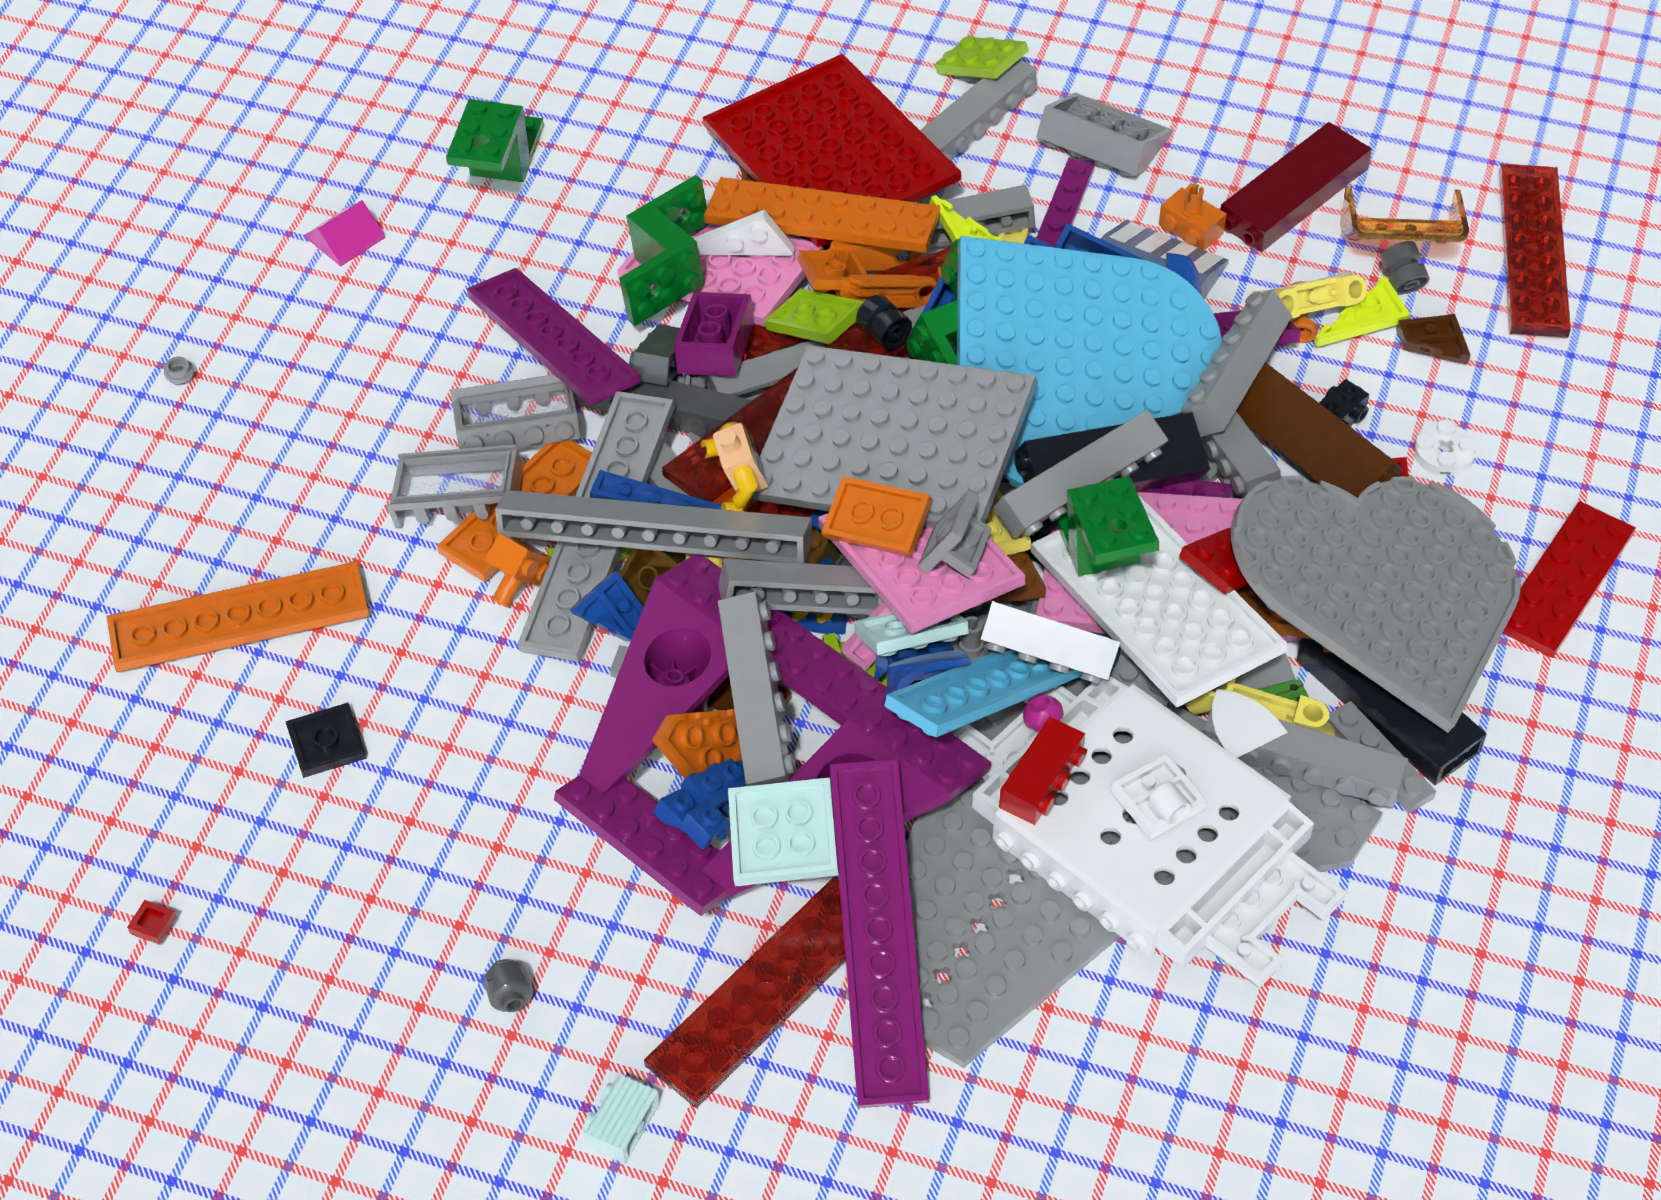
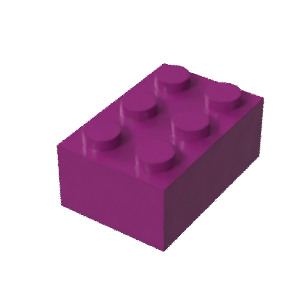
M693 292L674 342L677 371L679 374L718 375L721 377L737 375L754 325L751 294Z

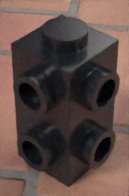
M1345 379L1337 387L1332 386L1319 403L1351 427L1354 423H1360L1366 417L1369 411L1367 404L1370 394L1360 386Z

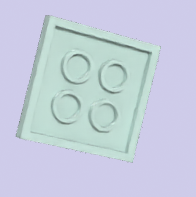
M830 777L728 788L735 886L839 875Z

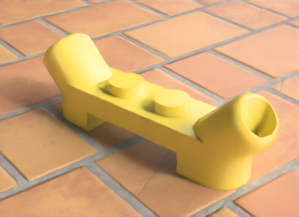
M1341 272L1336 276L1275 288L1274 291L1291 313V318H1296L1305 313L1337 306L1358 304L1366 296L1367 285L1363 277L1349 272Z
M1236 678L1185 703L1186 708L1194 715L1209 713L1217 689L1232 691L1257 701L1266 707L1277 719L1332 736L1335 733L1333 725L1328 721L1329 710L1324 703L1300 695L1297 702L1235 683Z

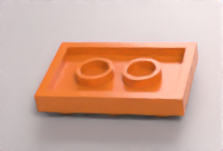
M843 476L821 533L828 539L912 557L933 499L929 494Z

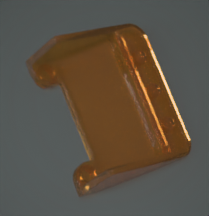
M1352 186L1345 187L1340 226L1342 234L1352 241L1391 240L1446 243L1460 242L1468 238L1469 226L1461 189H1454L1449 220L1357 218Z

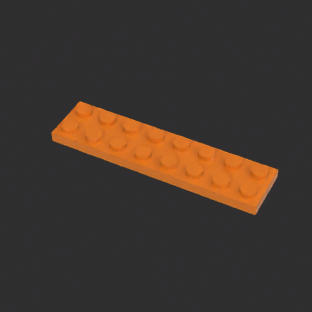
M720 177L704 213L705 223L724 226L765 209L784 234L927 253L940 217V206Z
M355 561L107 615L106 617L113 664L116 672L365 618L369 617L358 563Z

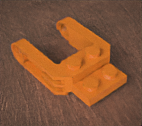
M833 241L828 250H799L797 259L813 290L821 292L834 290L837 296L864 302L873 295L881 294L891 301L896 308H917L926 305L932 292L922 297L919 296L920 290L926 286H932L934 290L938 283L933 277L868 275L866 272L910 270L917 265L920 259V253L911 251L907 259L898 260V254L903 251L901 249Z

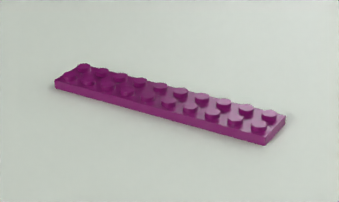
M898 759L830 764L858 1108L929 1103Z

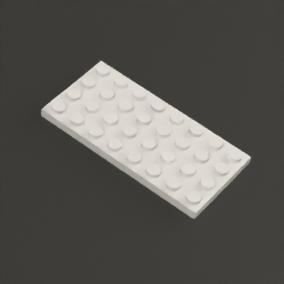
M1140 496L1139 498L1159 540V551L1141 554L1140 563L1078 577L1059 530L1031 543V553L1113 640L1120 642L1119 647L1176 707L1287 652V642L1235 590L1227 594L1222 593L1179 557L1182 547L1188 544Z

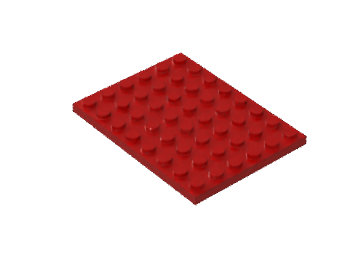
M843 53L702 117L704 127L755 182L916 202L962 180L961 171ZM807 237L817 248L834 241Z

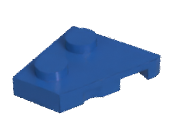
M616 571L611 572L577 602L570 611L572 614L627 642L631 641L644 607Z

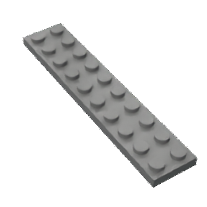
M617 391L575 496L590 498L591 488L600 470L647 483L675 409L673 399ZM557 541L549 562L550 566L545 572L517 644L521 652L576 662L580 661L593 624L572 614L570 609L614 571L622 547Z

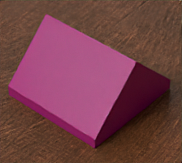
M363 200L348 206L305 234V238L340 267L385 239L384 233Z

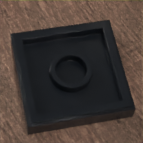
M348 702L285 721L303 778L367 759Z

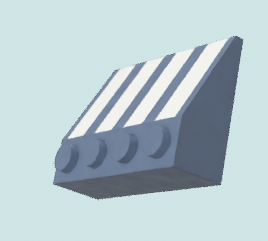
M1128 220L1108 231L1101 238L1142 259L1168 268L1166 253L1189 256L1199 272L1201 296L1204 299L1229 263V259Z

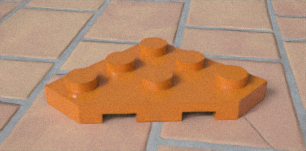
M734 709L666 715L652 739L653 743L684 779L692 773L697 775L705 771L713 763L720 764L730 758L735 762L742 760Z

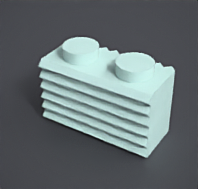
M620 1074L614 1084L608 1083L604 1088L600 1099L602 1105L597 1113L591 1112L588 1115L583 1126V1132L585 1133L587 1147L625 1164L632 1151H634L638 1140L641 1139L645 1128L648 1127L652 1116H654L655 1111L658 1109L659 1099L658 1091L655 1088H650L648 1085L645 1086L643 1083H638L636 1080Z

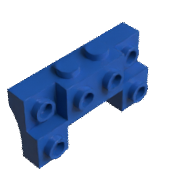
M730 758L720 764H711L705 771L697 775L695 773L690 774L681 783V789L660 798L653 813L664 824L675 826L685 832L702 850L709 846L714 836H717L720 840L725 839L730 831V821L726 818L730 815L728 788L747 786L742 760L735 762Z

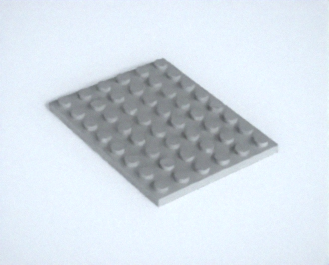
M808 345L759 457L769 487L755 492L750 499L830 511L843 476L929 494L933 502L924 526L932 528L970 490L979 496L972 515L985 524L1037 387L1036 375Z

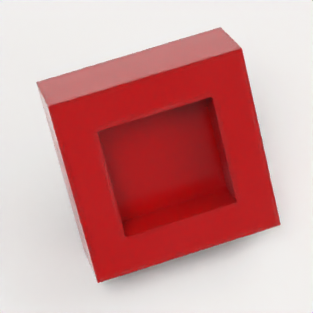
M144 900L127 928L131 935L160 945L177 916L172 909Z

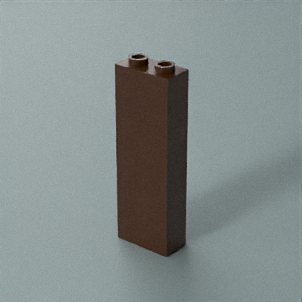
M1266 362L1236 410L1249 429L1315 481L1320 483L1322 480L1335 485L1356 498L1377 481L1380 483L1390 481L1392 477H1399L1402 471L1401 467L1392 458Z

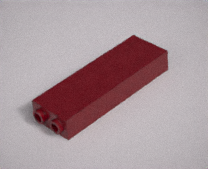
M1327 122L1221 204L1220 210L1227 213L1224 229L1262 253L1364 173L1369 167L1372 148L1334 124Z

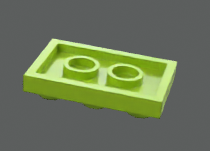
M966 36L960 40L956 47L945 52L943 57L934 66L937 74L996 79L1023 57L1029 49L1026 41Z
M800 288L766 318L765 326L769 331L831 344L845 330L856 323L858 309L864 301Z

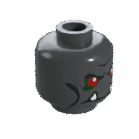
M510 959L499 960L485 973L483 982L489 1003L494 1009L502 1012H516L531 1000L533 988L527 968L522 963Z

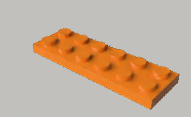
M572 440L546 444L523 465L519 491L575 496L592 452ZM498 503L488 504L489 515L487 519H479L475 511H473L437 545L439 554L483 582H486L498 570V568L484 561L498 536L495 512ZM512 537L526 543L530 540L528 538Z

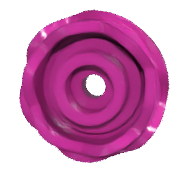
M1049 695L1033 697L1028 701L1023 711L1025 725L1039 732L1049 716L1060 721L1064 715L1062 704L1056 698Z

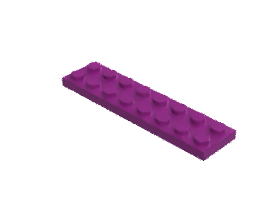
M517 268L466 288L468 298L589 406L615 395L617 391L623 392L640 383L639 372Z

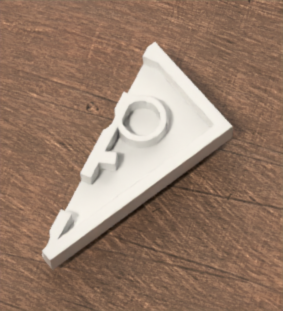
M765 209L694 237L697 241L699 255L791 256L794 254L795 248Z

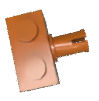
M1190 184L1186 189L1181 187L1161 204L1158 225L1188 244L1206 250L1224 234L1227 213L1202 199L1204 194L1202 186L1199 188L1198 193L1199 184Z
M499 533L484 561L505 574L491 599L509 608L521 583L525 584L527 582L540 587L545 572L550 566L551 557L526 542Z

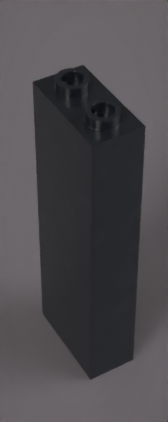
M1193 412L1154 418L1169 441L1160 449L1163 453L1148 464L1145 460L1137 464L1139 468L1129 476L1136 491L1195 481L1205 475L1211 468ZM1123 424L1024 441L1015 451L1014 463L1016 469L1021 472L1023 482L1026 483ZM1120 474L1113 479L1122 478L1123 476Z
M1301 638L1299 641L1296 661L1341 702L1346 704L1351 701L1403 757L1408 758V762L1434 786L1481 752L1487 733L1463 712L1456 725L1447 733L1334 653L1323 652L1324 647L1317 641L1307 638Z

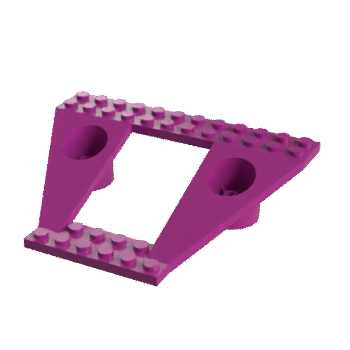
M695 554L655 578L580 774L555 791L554 801L694 912L702 916L724 899L759 884L735 886L731 840L721 850H718L711 843L706 849L702 850L685 832L675 826L664 824L653 813L658 802L627 779L657 748L652 739L666 715L706 712L710 694L729 676L718 600H722L718 588L721 568L705 556ZM770 610L771 620L767 621L768 630L773 632L776 641V650L772 651L773 661H777L780 668V681L841 725L787 782L829 778L830 764L898 759L903 818L905 822L950 802L989 772L992 762L952 733L948 732L938 737L930 736L913 723L899 718L896 713L884 706L887 688L885 685L780 610Z

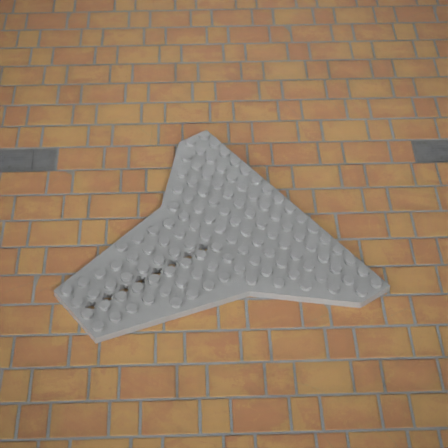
M1080 676L1061 686L1075 696H1078L1092 682L1081 679ZM1021 701L969 723V725L992 741L1024 711L1027 703ZM1170 703L1169 710L1203 733L1206 720ZM957 728V729H955V730H953V731H950V733L954 734V733L957 732L960 728ZM1126 731L1116 732L1113 735L1114 739L1122 744L1129 743L1133 739L1131 734ZM1104 751L1095 752L1092 755V759L1099 764H1106L1111 760L1110 755ZM1249 766L1292 796L1290 802L1314 823L1311 838L1295 855L1319 872L1351 867L1381 821L1383 812L1352 796L1342 795L1338 791L1319 785H1310L1303 780L1290 776H1281L1273 771L1257 766ZM1074 772L1070 778L1075 784L1079 785L1085 784L1090 780L1089 776L1084 772ZM982 778L950 802L917 816L906 842L920 999H928L932 1005L930 1008L924 1006L921 1009L924 1045L962 1068H965L1120 938L1115 932L1106 930L1099 920L1088 911L1080 910L1073 903L1072 899L1063 892L1051 888L1046 879L1037 872L1026 869L1020 859L1009 851L1005 852L997 846L993 839L994 824L972 808L973 793L986 782ZM1059 792L1054 796V805H1063L1068 801L1063 793ZM1231 807L1222 808L1219 811L1220 816L1225 820H1235L1239 816L1237 811ZM1127 811L1123 813L1122 816L1126 822L1136 823ZM1209 828L1201 829L1197 833L1199 838L1206 842L1214 841L1217 838L1216 832ZM1113 831L1104 832L1100 836L1101 840L1109 845L1117 844L1120 841V836ZM1180 850L1176 853L1177 859L1183 863H1191L1196 859L1195 854L1190 850ZM1159 871L1154 875L1155 880L1162 885H1169L1174 881L1173 875L1167 871ZM1009 875H1019L1023 882L1016 881L1014 884L1009 883ZM1001 899L1006 906L998 905L994 909L991 907V900ZM982 923L987 931L980 930L978 933H974L973 924ZM964 948L969 956L962 955L958 959L954 957V949ZM936 974H948V978L951 981L943 980L940 984L936 983ZM847 988V990H846V999L849 1001L848 988Z

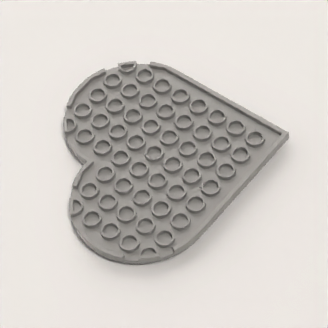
M1281 476L1279 480L1271 482L1266 480L1256 485L1238 505L1233 516L1231 543L1236 562L1248 584L1265 605L1447 733L1456 725L1517 605L1520 595L1521 581L1520 578L1516 577L1514 570L1517 561L1508 542H1502L1493 529L1496 525L1468 499L1432 481L1426 485L1415 482L1414 477H1392L1390 481L1381 483L1377 481L1356 498L1349 492L1322 480L1319 484L1305 481L1304 476Z

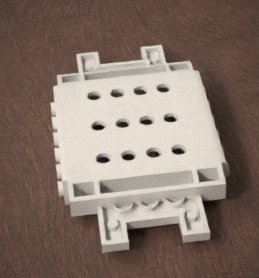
M1109 676L1108 680L1101 678L1100 684L1092 682L1078 696H1075L1061 685L1038 694L1056 698L1062 704L1064 713L1060 721L1085 733L1084 748L1087 749V754L1079 767L1074 766L1070 773L1072 775L1074 772H1084L1089 776L1090 780L1085 784L1079 785L1070 779L1064 791H1057V793L1060 792L1066 795L1068 801L1063 805H1053L1047 816L1042 815L1036 825L999 808L1001 787L1039 733L1025 725L1023 712L992 741L969 724L962 726L953 734L992 762L989 772L981 777L986 782L973 793L972 808L994 824L993 839L997 846L1005 852L1009 851L1020 859L1026 869L1037 872L1046 879L1051 888L1063 892L1072 899L1073 903L1080 910L1088 911L1099 920L1106 930L1115 932L1126 940V943L1132 950L1138 953L1141 952L1148 958L1155 953V948H1157L1180 967L1184 968L1205 946L1261 988L1283 963V957L1259 940L1295 901H1298L1325 921L1345 900L1347 891L1295 855L1311 838L1314 823L1290 802L1292 796L1134 684L1128 687ZM1033 697L1024 700V702L1028 703ZM1126 731L1131 734L1133 739L1129 743L1122 744L1117 742L1113 735L1116 732ZM1104 751L1110 755L1111 760L1106 764H1099L1092 759V755L1095 752ZM1167 753L1207 800V806L1205 810L1150 840L1137 823L1132 824L1124 820L1122 815L1126 810L1111 793L1110 788L1111 783ZM1231 807L1237 811L1239 816L1235 820L1229 821L1223 819L1219 811L1222 808ZM1207 828L1212 829L1216 832L1217 838L1211 842L1203 841L1199 838L1198 831ZM1113 831L1120 836V841L1117 844L1109 845L1104 843L1100 836L1104 832ZM1180 850H1190L1195 854L1196 859L1191 863H1183L1177 859L1176 853ZM1159 871H1167L1173 875L1174 881L1169 885H1162L1155 880L1154 875Z

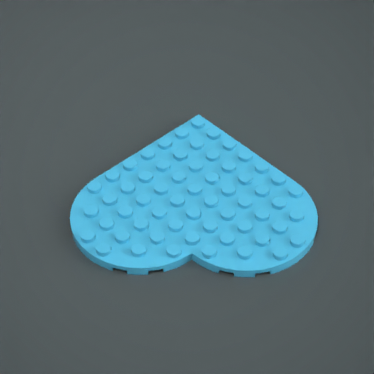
M960 236L958 240L957 365L1036 375L1038 381L1003 477L1010 481V485L1018 488L1024 484L1021 472L1016 469L1014 463L1015 451L1024 441L1124 424L1146 410L1149 411L1153 418L1183 413L1181 408L1188 399V393L1194 389L1200 379L1199 375L1207 368L1212 360V354L1218 350L1222 343L1219 326L1211 308L1188 281L1166 267L1137 258Z

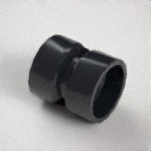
M881 294L868 298L858 309L856 315L858 325L869 335H872L874 340L887 350L900 346L906 341L912 330L911 320L901 310H897L895 305Z

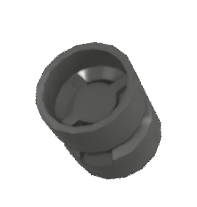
M1414 241L1394 244L1380 255L1385 271L1391 273L1389 281L1398 295L1414 292L1429 282L1430 277L1425 265L1419 263L1421 255Z

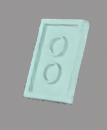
M894 613L854 621L855 634L877 655L891 656L896 654L898 650L906 648H924L931 642L954 641L958 636L969 634L968 621L960 614L913 634L907 630Z

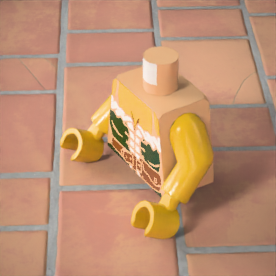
M726 423L719 431L713 434L712 439L701 441V447H706L707 449L705 458L719 456L723 470L736 491L733 496V502H722V510L743 511V507L747 505L755 492L769 487L754 439L742 423Z

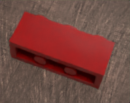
M1049 716L1001 787L999 808L1033 825H1036L1042 815L1047 816L1054 805L1055 794L1058 790H1065L1071 778V770L1074 766L1079 767L1087 754V749L1084 748L1085 733Z

